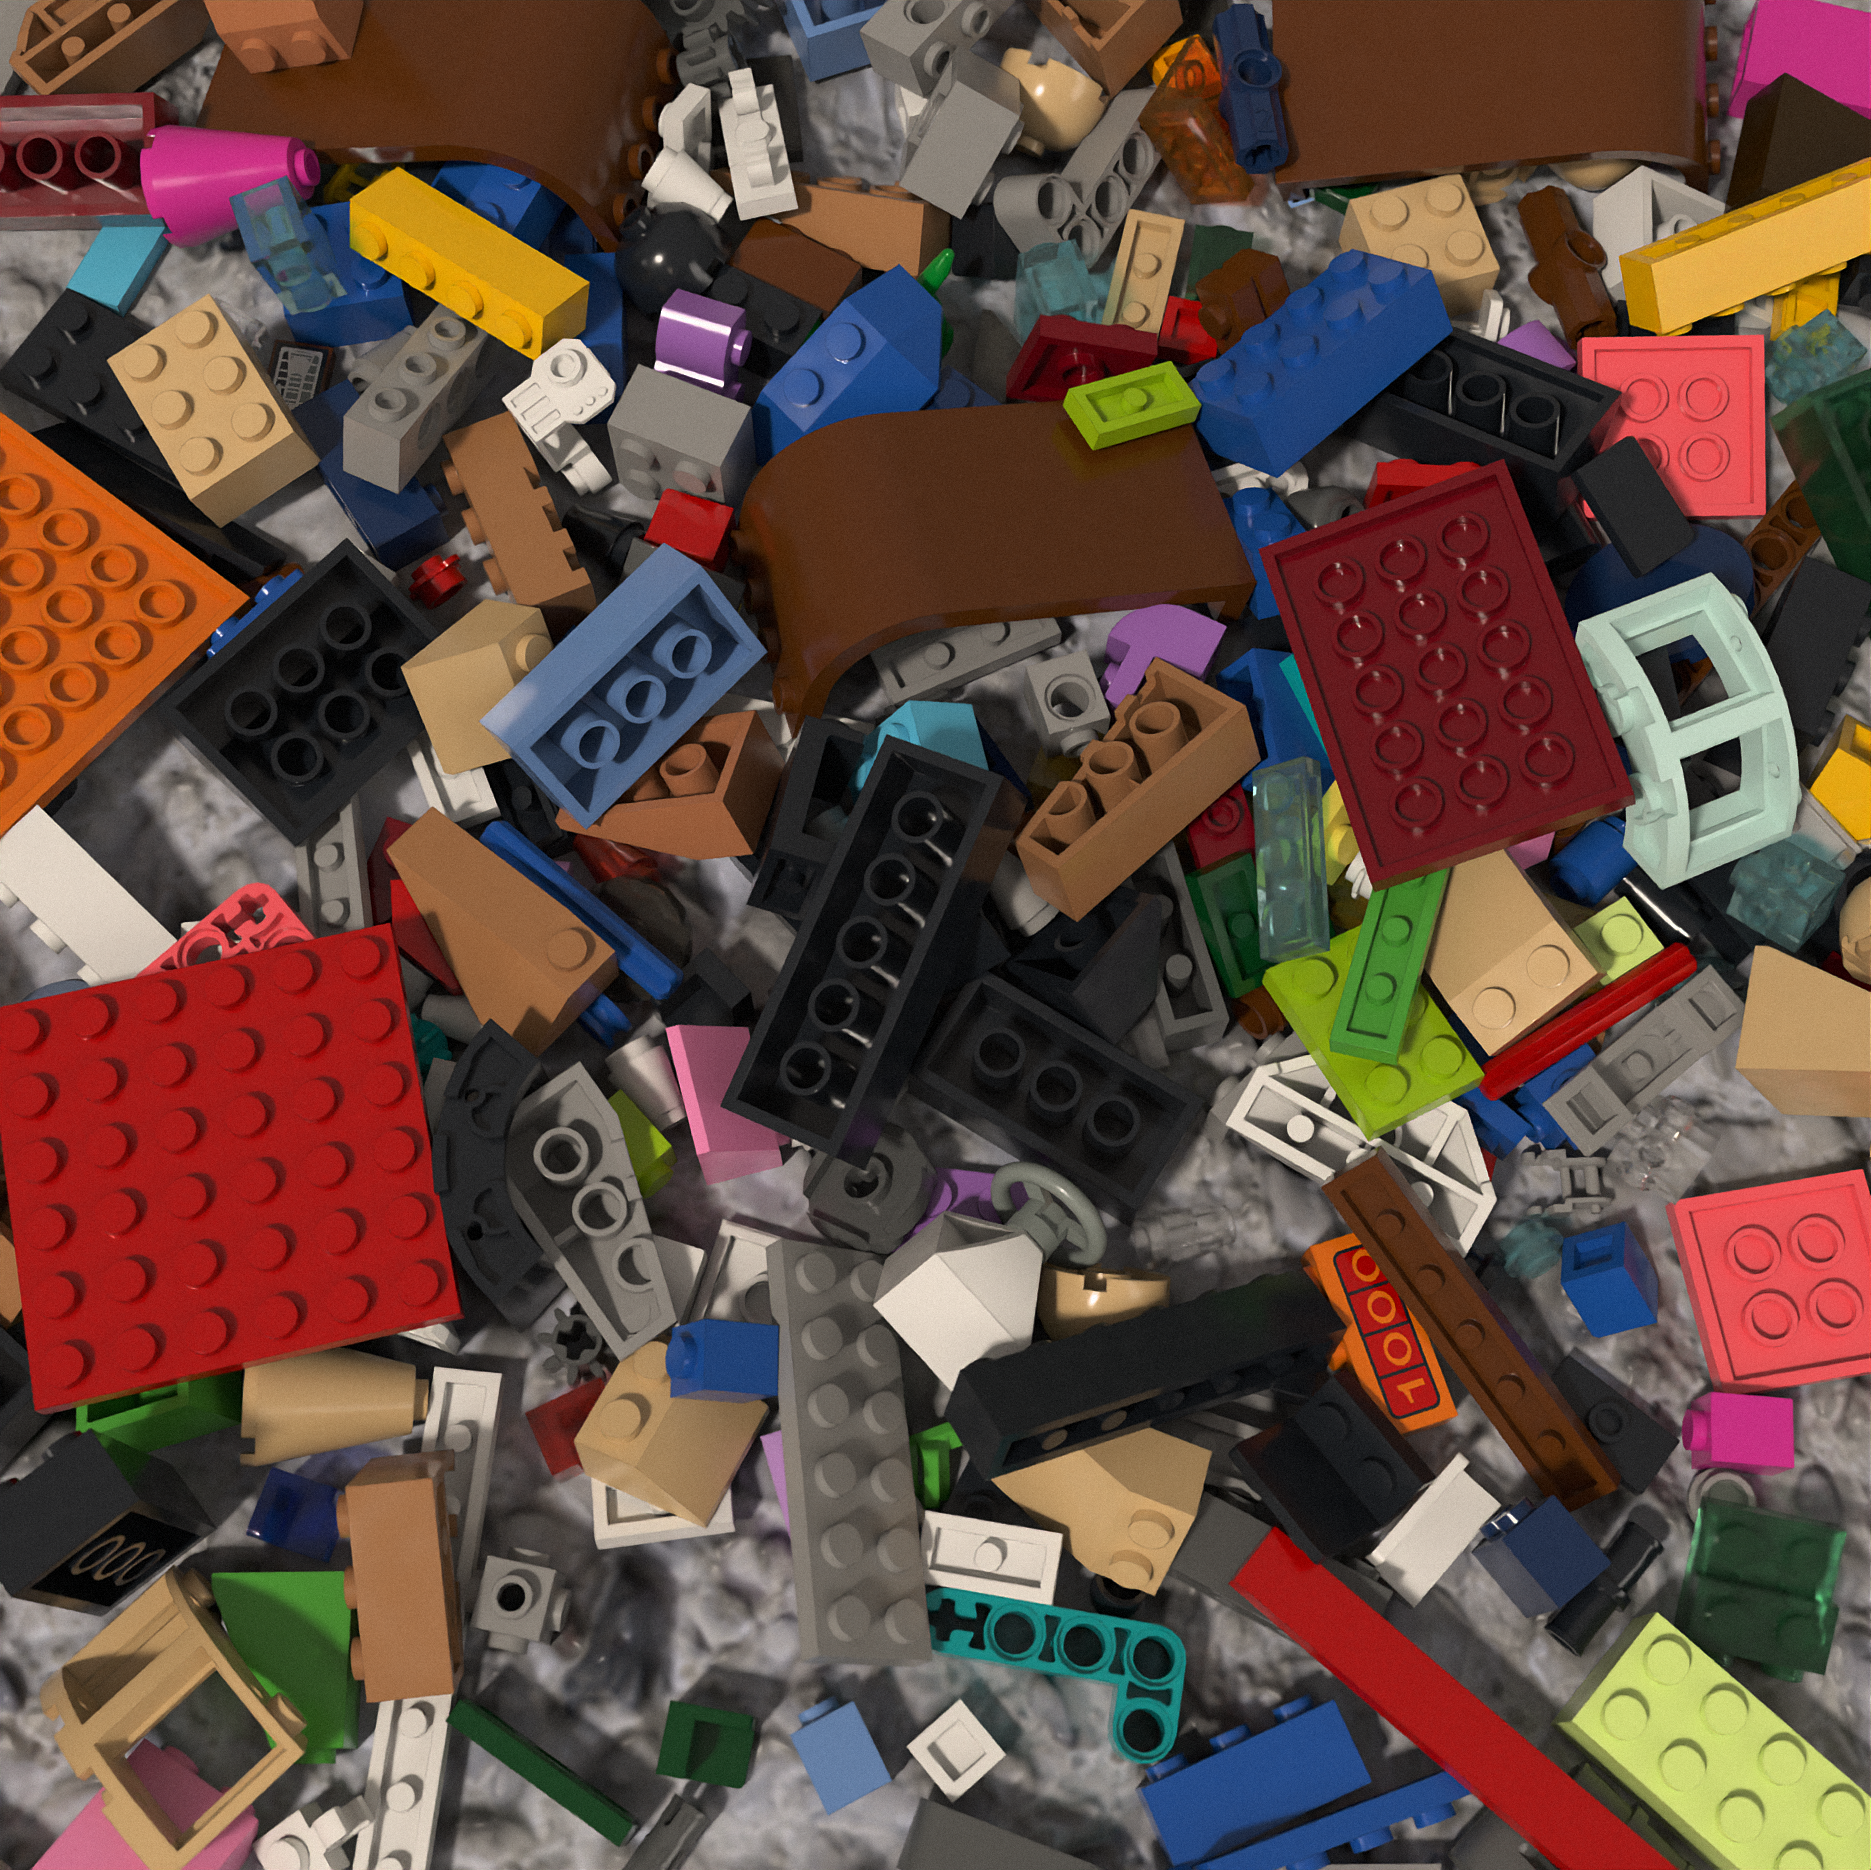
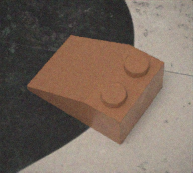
M204 0L218 35L251 74L351 59L364 5L363 0Z
M756 710L701 717L587 830L562 809H559L555 822L562 830L694 860L752 855L758 844L785 762Z

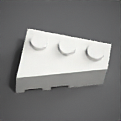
M38 805L0 839V900L9 909L20 901L38 919L29 928L57 955L66 947L86 964L77 974L90 987L135 978L178 941Z

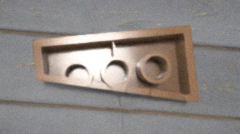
M506 411L442 435L449 459L441 461L439 464L453 497L464 493L470 508L461 511V515L474 546L485 542L492 558L483 561L482 564L495 595L498 596L507 592L512 604L540 608L555 647L573 624L578 626L598 606L590 578L585 568H581L575 554V547L566 528L562 529L546 485L543 487L539 486L541 479L535 462L510 411Z

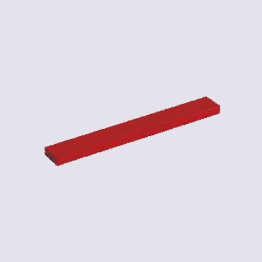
M1273 1526L1266 1532L1228 1582L1241 1596L1560 1870H1679L1321 1564H1314L1306 1553L1299 1549L1277 1526Z

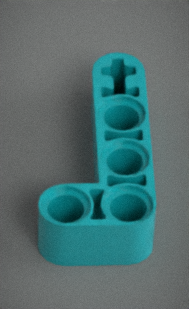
M937 1588L926 1594L928 1614L931 1615L938 1614L941 1603L954 1605V1617L970 1622L976 1621L975 1607L985 1608L990 1611L982 1629V1645L984 1650L969 1647L974 1632L953 1630L949 1641H940L935 1639L936 1628L929 1624L932 1653L943 1657L1113 1687L1107 1725L1108 1740L1113 1751L1122 1760L1129 1763L1149 1764L1164 1758L1172 1749L1177 1734L1186 1668V1651L1181 1639L1171 1629L1157 1624L956 1588ZM1007 1615H1017L1023 1617L1030 1624L1033 1631V1641L1027 1651L1021 1654H1009L997 1645L994 1638V1628L1000 1618ZM1075 1627H1085L1092 1630L1098 1636L1101 1643L1099 1659L1090 1667H1080L1073 1664L1064 1652L1063 1641L1066 1633ZM1144 1639H1153L1160 1642L1168 1652L1169 1667L1160 1679H1149L1142 1676L1133 1663L1135 1647ZM1135 1710H1143L1150 1713L1159 1725L1160 1736L1157 1744L1147 1752L1133 1750L1126 1743L1123 1736L1125 1718Z

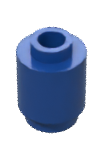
M1609 816L1602 822L1594 821L1590 823L1549 861L1548 868L1551 875L1549 882L1551 888L1561 900L1573 906L1579 904L1588 908L1594 907L1638 865L1622 846L1626 822L1617 817Z

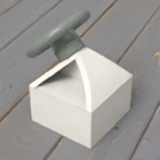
M1018 1161L1002 1166L995 1173L991 1182V1200L1003 1225L945 1210L884 1262L873 1306L951 1392L960 1369H963L971 1362L984 1357L997 1359L1024 1351L1031 1345L1042 1264L1048 1262L1057 1267L1070 1270L1086 1269L1098 1263L1105 1253L1107 1235L1098 1211L1078 1187L1050 1168L1033 1162ZM1016 1182L1023 1183L1029 1200L1019 1211L1013 1203L1010 1191L1012 1184ZM1050 1192L1072 1210L1081 1225L1066 1216L1064 1210L1053 1201ZM1064 1239H1067L1081 1249H1067L1059 1245Z

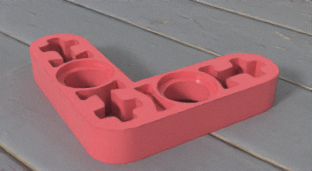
M251 883L234 892L136 977L196 965L201 952L212 945L222 946L221 959L317 939L318 937L290 903L268 884ZM262 907L266 917L262 922L256 924L253 914ZM232 929L242 939L238 944L227 936Z

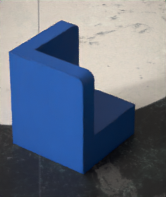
M1626 1221L1563 1239L1560 1283L1592 1336L1600 1338L1658 1323V1277Z

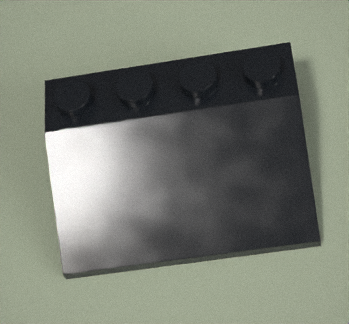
M346 538L157 705L158 721L207 770L296 849L426 729L401 666L439 637L441 633Z

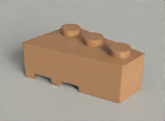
M1022 0L1090 78L1103 88V92L1110 96L1111 101L1183 23L1178 0Z
M454 1449L371 1458L345 1487L346 1494L338 1496V1530L341 1538H350L353 1565L346 1566L344 1595L347 1608L349 1610L357 1609L360 1631V1636H355L352 1639L351 1666L354 1679L356 1681H365L367 1703L454 1694L464 1675L460 1582L454 1580L450 1538L458 1537V1523L456 1514L448 1515L444 1480L445 1472L455 1471Z

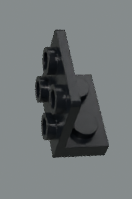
M1347 1369L1333 1375L1293 1417L1237 1443L1228 1452L1229 1458L1242 1473L1248 1487L1257 1493L1286 1528L1291 1541L1317 1565L1388 1526L1437 1478Z

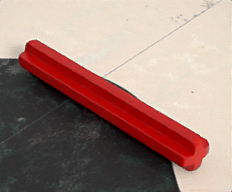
M1682 943L1670 945L1481 1065L1480 1068L1485 1074L1478 1086L1481 1093L1490 1101H1496L1690 977L1698 968L1695 957L1690 954L1687 946Z

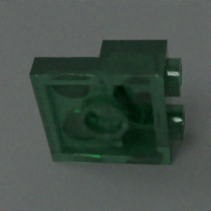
M1702 1496L1673 1626L1723 1668L1733 1667L1736 1656L1761 1662L1760 1670L1763 1673L1786 1682L1801 1683L1805 1671L1825 1676L1840 1609L1832 1600L1847 1532L1838 1524Z

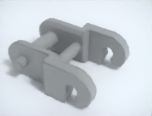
M1566 1149L1545 1150L1540 1155H1535V1152H1525L1520 1155L1522 1165H1552L1554 1171H1560L1563 1200L1559 1204L1548 1206L1546 1209H1542V1206L1527 1208L1528 1219H1566L1575 1209H1590L1591 1214H1600V1208L1612 1204L1611 1198L1601 1196L1597 1168L1606 1165V1158L1594 1157L1593 1154L1587 1158L1585 1156L1567 1158ZM1570 1170H1583L1587 1197H1573Z

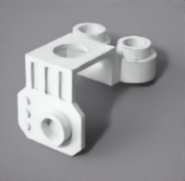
M563 338L534 360L531 377L504 396L502 401L522 431L555 473L560 470L576 493L582 497L588 491H591L593 495L613 480L572 424H585L614 402L616 384L611 379L608 371L581 340Z

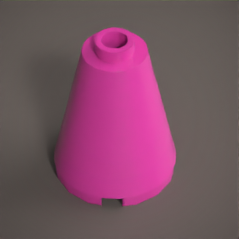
M165 125L150 129L146 136L155 137L152 147L142 149L140 156L141 184L147 207L153 219L164 218L172 233L163 234V236L169 243L179 248L202 245L311 198L315 185H318L320 181V166L316 154L296 137Z

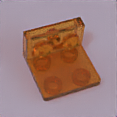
M1200 36L1187 39L1137 120L1192 205L1244 202L1254 188L1255 183L1251 176L1246 174V170L1241 165L1235 164L1229 124L1221 117L1218 110V102L1222 92L1219 66Z

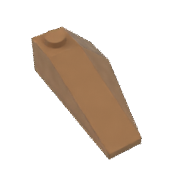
M730 167L712 170L711 178L724 191L735 196ZM790 170L798 209L770 214L771 217L782 223L794 226L802 234L829 249L837 248L846 252L853 258L854 262L862 265L864 268L882 270L886 273L900 264L915 280L942 250L949 247L952 240V214L899 186V181H895V185H872L867 190L862 189L863 182L861 177L844 175L842 177H819L816 184H810L809 173Z
M433 806L386 850L480 1024L484 1026L491 1018L536 1058L619 976L616 952L569 909Z

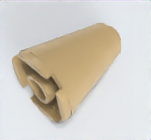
M344 1347L332 1348L246 1368L241 1438H255V1451H243L240 1454L241 1467H257L412 1434L413 1420L426 1421L429 1380L415 1379V1365Z

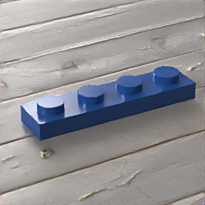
M1440 1770L1192 1866L1191 1870H1277L1282 1867H1286V1870H1318L1331 1864L1326 1850L1346 1842H1350L1354 1854L1394 1840L1390 1825L1411 1817L1416 1829L1444 1821L1457 1815L1452 1801L1472 1793L1445 1770Z

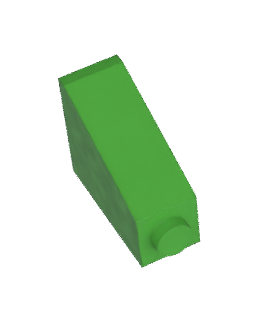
M345 1571L212 1573L211 1588L235 1649L271 1697H274L278 1692L285 1695L302 1713L308 1723L301 1731L308 1739L305 1753L293 1764H336L337 1749H358L361 1680L356 1681L353 1676L351 1644L353 1637L360 1636L357 1609L349 1610L346 1605L344 1595ZM264 1729L269 1745L273 1749L277 1744Z

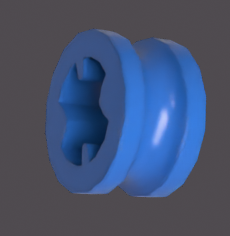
M603 993L576 1019L579 1025L607 1050L612 1049L616 1045L614 1041L616 1033L620 1031L628 1033L633 1028L623 1012Z

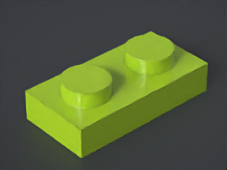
M1167 361L1070 388L1065 397L1063 407L1094 451L1195 422L1201 408V403L1173 363Z

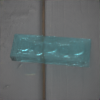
M1302 756L1252 772L1260 959L1276 964L1330 951L1321 767L1319 761Z

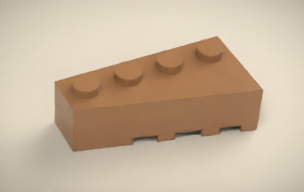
M1155 657L1145 670L1147 682L1136 696L1127 694L1115 709L1114 714L1117 721L1101 741L1092 739L1080 754L1082 766L1071 781H1060L1014 840L1034 894L1076 922L1261 761L1246 705L1158 657Z

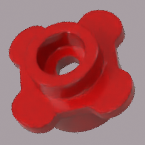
M440 554L435 555L421 564L411 574L415 582L408 590L411 592L409 597L413 602L421 599L426 607L432 610L451 599L467 584L468 580L460 571L461 565L459 562L461 558L458 554H454L445 560Z

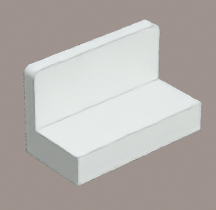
M1460 1452L1445 1460L1434 1472L1437 1478L1385 1528L1359 1558V1560L1381 1573L1378 1581L1383 1586L1392 1590V1594L1408 1609L1414 1608L1479 1533V1529L1502 1506L1463 1471L1470 1461Z

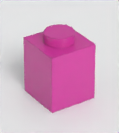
M1709 1392L1691 1401V1409L1685 1411L1682 1421V1442L1685 1450L1691 1451V1469L1725 1468L1743 1474L1774 1476L1793 1469V1399Z

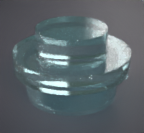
M1533 1219L1520 1225L1510 1232L1498 1247L1499 1252L1506 1259L1503 1266L1504 1270L1510 1277H1518L1525 1274L1528 1279H1534L1545 1274L1560 1260L1561 1256L1557 1251L1563 1244V1236L1557 1228H1548L1541 1219Z

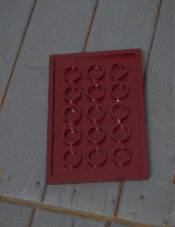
M1504 459L1258 549L1374 893L1636 804L1634 791Z

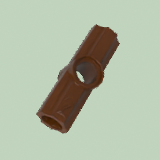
M1548 185L1539 191L1528 192L1516 207L1520 215L1519 222L1536 262L1527 276L1529 285L1540 299L1553 306L1570 349L1577 350V343L1581 338L1614 337L1618 333L1615 323L1617 317L1598 273L1607 260L1602 246L1594 237L1580 229L1564 189Z

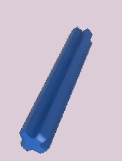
M494 820L486 827L485 832L482 833L478 841L569 909L616 952L618 967L657 1000L668 999L677 991V988L684 980L683 971L510 823L503 820Z

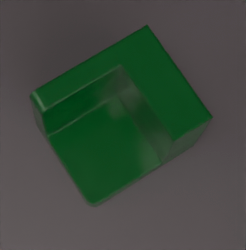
M670 1700L655 1774L736 1789L743 1788L746 1783L758 1718L752 1715Z

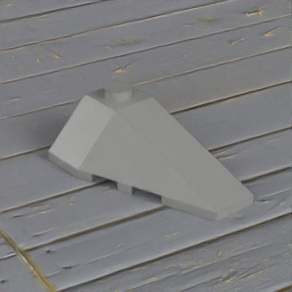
M579 1061L521 1100L515 1112L508 1137L506 1151L507 1183L517 1214L551 1260L620 1362H623L644 1345L674 1326L678 1321L618 1115Z

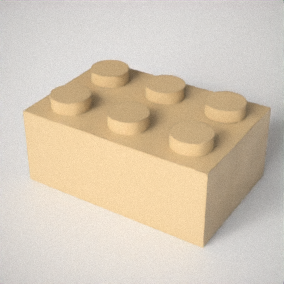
M210 293L107 359L108 364L189 500L220 528L321 462V459L240 327Z

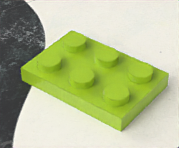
M1361 924L1267 969L1262 983L1368 1142L1478 1087L1485 1074L1421 982L1419 983L1397 1066L1330 1051L1329 1038L1361 930Z

